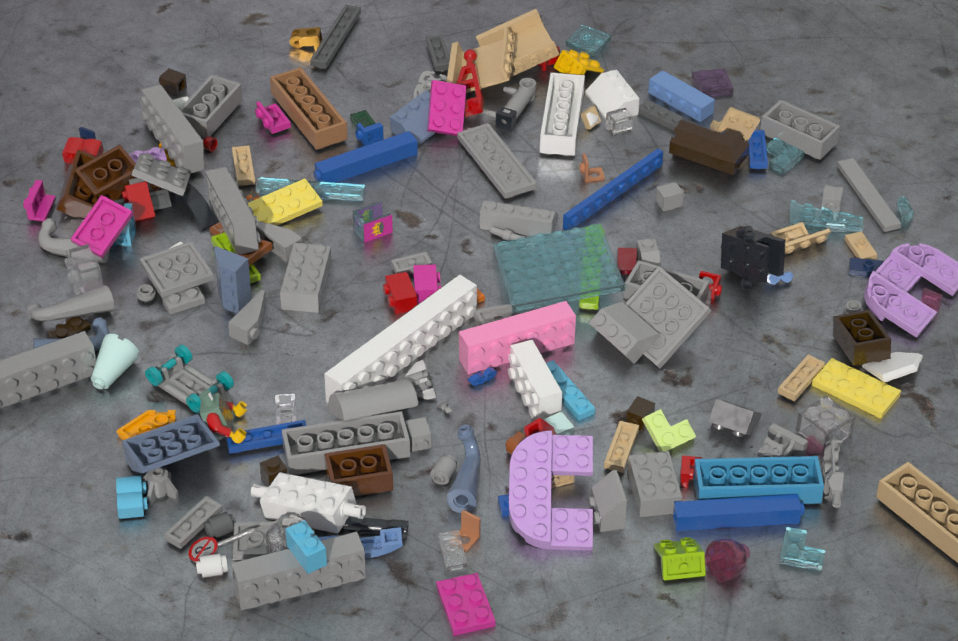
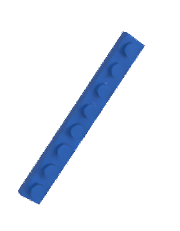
M656 149L563 214V229L570 231L577 227L582 221L598 210H601L606 204L660 168L663 164V151Z

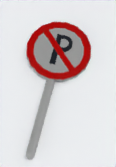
M249 529L218 543L212 537L200 538L191 545L188 554L189 558L196 563V561H200V556L216 554L219 546L251 534L256 529Z

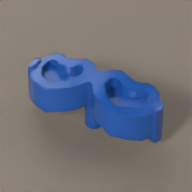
M488 367L483 374L481 371H478L470 376V378H467L471 385L478 386L485 381L488 382L493 379L497 371L493 367Z

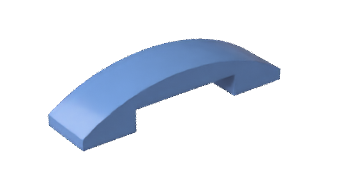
M401 527L380 530V536L360 538L365 550V559L385 555L403 546ZM338 535L318 537V538H319L320 541H322V540H326V539L338 537Z

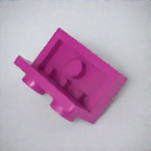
M260 101L256 102L257 109H255V114L258 119L262 120L264 127L268 128L272 134L291 128L290 121L276 103L264 107Z
M35 180L33 186L29 189L28 197L24 199L23 206L26 209L28 220L45 221L56 200L55 195L45 194L43 180Z

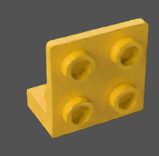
M572 49L570 51L562 50L554 65V68L562 74L584 75L586 70L604 72V69L600 67V63L591 60L589 54L582 51L578 53Z

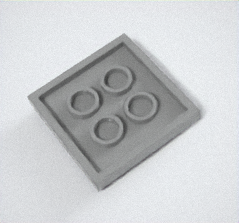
M140 153L132 176L183 196L190 173L184 168L171 166L167 161H158L150 154Z
M192 241L139 259L140 265L161 298L214 280L213 272Z

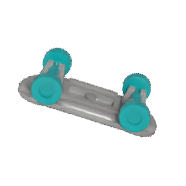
M181 344L176 347L175 354L172 353L170 355L169 361H164L157 364L156 367L151 366L145 370V376L153 386H159L188 405L197 414H200L201 406L199 394L205 390H209L212 395L220 393L225 401L231 402V396L228 391L234 387L232 377L227 372L221 371L216 375V380H213L190 366L188 363L192 361L193 356L185 345Z

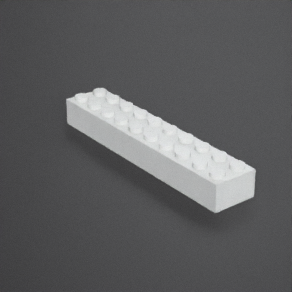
M462 275L457 276L324 373L326 402L329 403L331 394L383 384L390 377L395 376L402 368L407 367L417 357H420L429 348L435 346L441 339L447 337L469 318H472L474 310H477V285Z

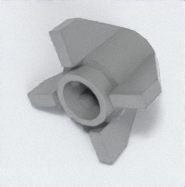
M421 360L412 366L404 376V379L412 383L417 397L432 399L437 397L434 388L429 389L430 386H433V376H430L428 371L423 372L427 367L425 361Z
M162 467L148 471L142 477V482H146V488L148 489L147 505L149 506L154 503L156 497L161 498L166 494L174 499L179 497L178 490L170 481L172 478L171 472Z

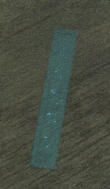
M259 177L256 193L270 194L300 180ZM308 181L320 198L363 201L365 185Z

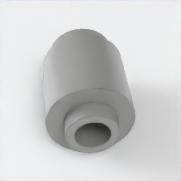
M449 454L441 456L430 472L433 481L437 484H447L457 469V460Z

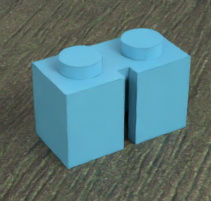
M305 520L285 529L287 547L307 574L327 565L326 547L317 536H314L313 530Z

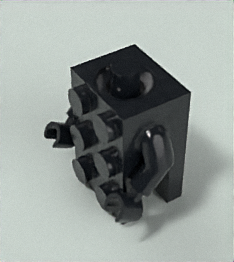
M739 226L722 233L720 268L734 272L741 277L743 290H752L754 279L767 282L768 273L778 277L784 275L786 240L753 230L752 226Z

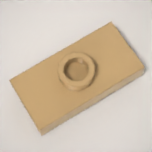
M862 231L845 235L844 240L856 258L877 259L878 254Z

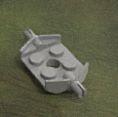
M832 435L830 436V441L826 442L827 447L824 450L822 462L823 492L826 495L824 498L827 501H832L833 507L839 508L842 505L841 497L844 472H839L838 465L842 441L838 440V436Z

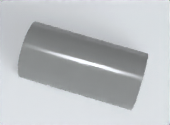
M402 380L331 394L328 408L330 415L347 421L416 407L418 399L412 383L409 380Z

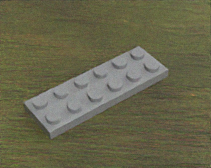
M489 123L457 133L458 140L505 199L537 189V182Z

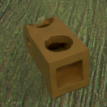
M320 27L294 29L290 37V45L294 48L314 46V49L317 50L323 41Z

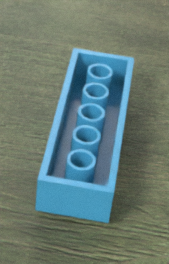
M818 456L695 459L693 479L696 500L798 494L799 500L803 504L822 503L824 483Z

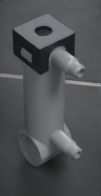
M532 78L521 79L518 89L505 86L503 91L513 95L505 107H500L497 112L486 110L485 115L496 119V127L512 131L516 126V119L527 104L536 98V81Z

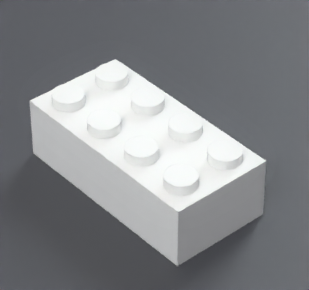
M529 340L510 345V354H508L510 368H508V375L510 379L514 380L516 391L521 393L524 405L528 406L531 418L535 420L541 418L544 420L561 412L562 391L534 341Z

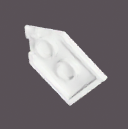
M894 352L891 353V359L865 363L862 367L885 383L917 372L923 355Z

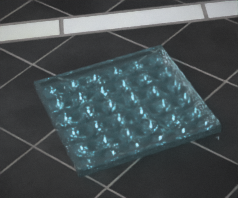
M592 224L587 227L555 231L549 234H539L533 237L518 238L517 240L501 241L493 244L512 312L625 291L624 282L601 224Z

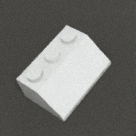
M617 70L601 73L585 91L586 96L607 123L638 115L639 97Z

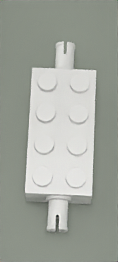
M279 472L269 487L253 484L251 487V496L261 498L260 503L265 519L289 524H296L305 520L310 528L338 534L348 516L363 519V516L366 514V507L356 504L351 486Z

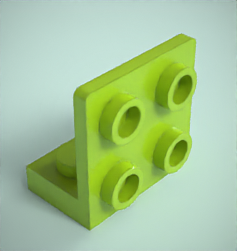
M684 537L680 541L665 539L661 540L660 543H654V548L661 557L663 580L706 576L705 553L695 539Z

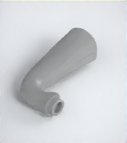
M46 219L42 222L38 240L40 246L47 252L87 261L107 262L109 250L102 259L72 243L71 238H52L51 235L57 230L55 220Z
M103 285L50 306L41 307L37 303L29 305L28 315L31 319L37 321H53L114 311V301L110 289Z

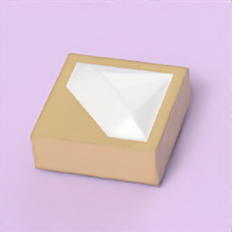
M590 106L580 114L586 129L593 128L601 121L595 106Z

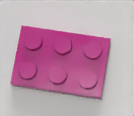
M432 80L427 131L457 136L458 132L463 131L465 85Z
M101 195L70 240L72 243L103 259L134 214L126 207Z
M478 573L436 581V588L453 636L496 627V621Z

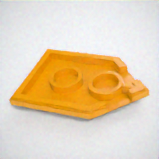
M147 410L116 430L122 440L171 424L175 422L176 410H168L167 412Z

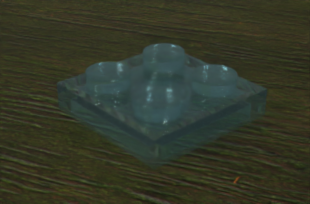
M582 25L566 40V47L595 57L611 41V35Z

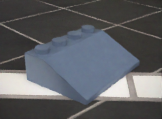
M198 414L121 441L126 462L132 471L145 473L220 446L217 438Z

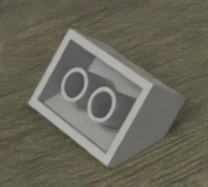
M623 302L601 308L589 322L590 325L634 364L660 336L658 332Z

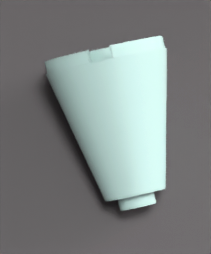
M107 334L104 337L91 376L92 384L96 388L101 390L109 388L138 359L139 350L128 339L124 338L122 341L118 339L119 335Z

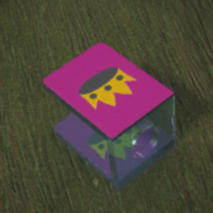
M381 201L353 210V229L364 243L393 232L391 213L383 215Z

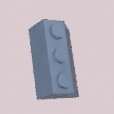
M425 90L390 116L391 132L398 135L410 131L417 139V146L435 134V132L427 131L430 102L429 91Z
M216 246L214 248L219 296L224 309L238 313L252 300L248 258Z

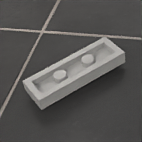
M206 496L164 534L165 540L181 549L204 528V523L208 522V519L219 515L223 511L222 505Z

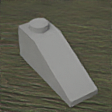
M258 221L256 232L259 233L260 239L271 242V251L285 262L289 261L293 244L303 243L302 237L291 229Z
M261 290L228 322L229 337L249 345L259 336L266 307L264 290Z

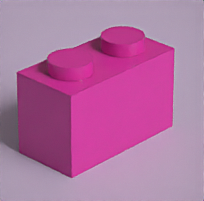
M436 264L413 265L414 290L417 295V304H420L441 289V285H437V283H440V272H436Z

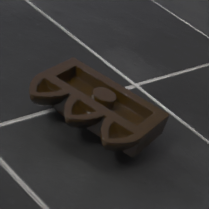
M79 316L66 318L65 324H57L55 331L46 332L47 339H63L83 331L88 332L91 330L90 323Z

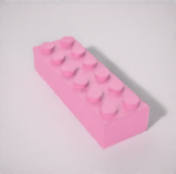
M563 301L459 331V361L469 375L486 370L488 367H497L509 363L508 354H510V345L533 340L540 353L574 344L576 315L567 301Z

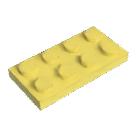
M302 179L248 203V206L252 208L253 216H256L258 221L278 226L323 206V203L308 181Z
M833 358L812 381V386L880 419L883 418L901 394V390Z

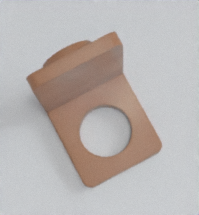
M582 153V163H579V170L583 174L585 182L605 180L602 168H589L586 154ZM597 172L600 175L598 177H592L590 173Z
M463 510L461 512V529L451 539L450 544L468 552L480 538L481 519ZM460 537H468L470 542L461 544L458 539Z

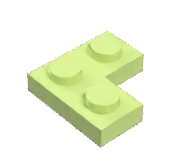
M661 409L642 419L659 452L670 451L696 437L687 419L670 427Z

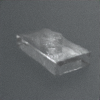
M459 530L438 534L446 572L467 568Z

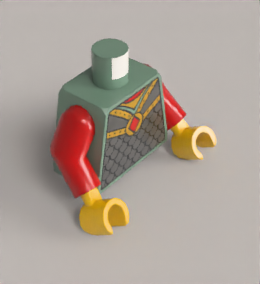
M209 390L199 394L201 399V418L217 440L231 437L235 443H241L246 438L245 435L247 433L241 428H238L235 433L233 432V413L238 417L243 416L247 412V409H245L247 404L240 401L234 406L233 403L225 401L220 393L212 395Z

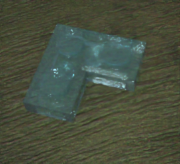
M776 137L766 145L767 152L775 156L769 161V167L782 174L804 158V151Z
M786 527L779 563L822 571L825 550L805 546L806 530Z

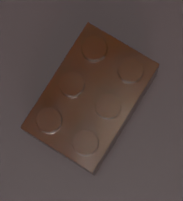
M385 444L324 453L328 482L351 486L354 497L393 491V472Z

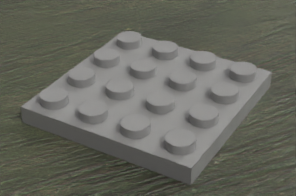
M660 266L656 268L625 303L660 334L644 353L658 368H661L712 311Z

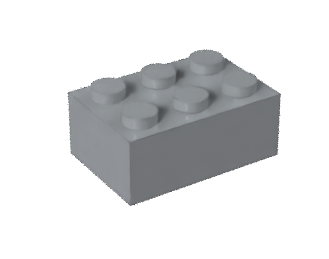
M669 451L628 456L627 473L639 518L673 514L674 502L682 501V495Z

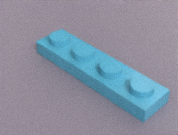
M554 360L547 362L549 370L562 391V402L579 421L595 414V407Z

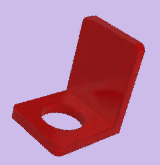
M700 271V279L709 277L713 280V283L709 284V289H712L710 304H714L716 297L720 296L722 292V285H720L721 275Z

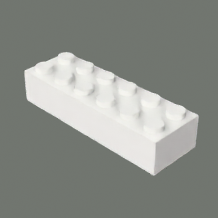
M550 74L540 135V153L575 156L585 75Z

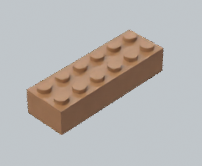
M301 67L270 77L271 94L316 150L348 139L347 122Z

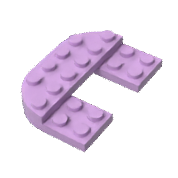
M909 243L897 246L882 265L871 273L864 289L865 302L869 310L880 321L887 318L917 338L934 319L937 312L908 292L923 277L953 296L958 291V262L942 251L926 244L919 243L918 246H910Z
M543 431L530 435L518 444L510 460L509 518L514 531L519 533L525 539V542L538 548L592 551L593 509L551 508V475L592 476L593 436L552 435V431Z

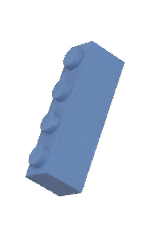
M662 70L649 79L648 93L695 120L701 122L714 113L715 99Z

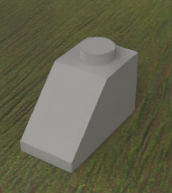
M637 240V262L639 260L661 267L660 253L656 240Z

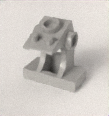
M773 423L769 427L768 437L765 438L764 444L759 449L757 456H805L808 440ZM782 437L785 438V439H787V440H789V441H791V442L788 443V442L782 440Z

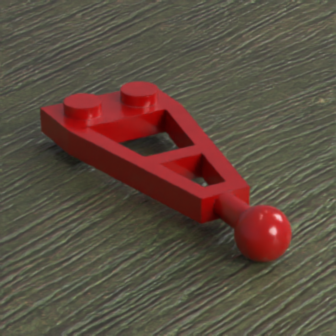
M468 49L464 52V59L467 61L466 66L461 68L456 83L465 85L466 89L475 87L476 97L465 100L464 118L483 113L484 106L478 70L473 63L477 59V53L473 49ZM472 73L473 79L466 80L467 75Z

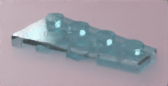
M790 199L789 226L803 222L806 230L823 231L830 229L831 232L852 234L862 231L863 233L862 216L841 211L837 214L833 213L829 208L823 207L821 210L813 208V205L805 203V205L796 204V200Z

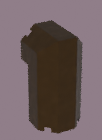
M683 120L675 127L674 133L677 134L675 138L671 137L669 153L676 157L730 175L735 174L747 158L749 143L747 141L744 142L742 134L727 128L722 133H718Z

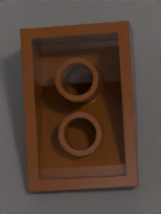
M120 144L75 169V173L95 197L124 190V187L129 185L130 179L137 178L132 176L136 163Z

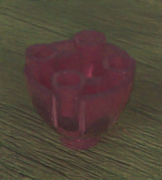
M732 539L715 540L706 549L705 565L719 582L731 581L743 572L750 557L749 548L745 544Z

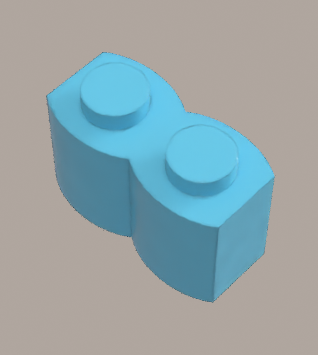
M141 476L116 478L118 518L144 517V510H148L147 497L143 498V494H147L146 482H142Z

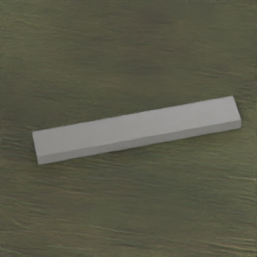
M855 159L837 161L838 169L884 232L900 229V221Z

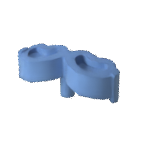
M786 272L779 277L769 274L766 283L775 285L779 280L788 283L792 280L793 274Z

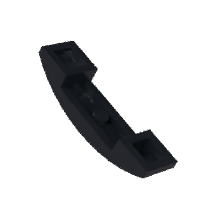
M187 183L183 196L171 192L176 200H181L191 212L194 222L201 231L207 230L218 223L204 197L191 184Z

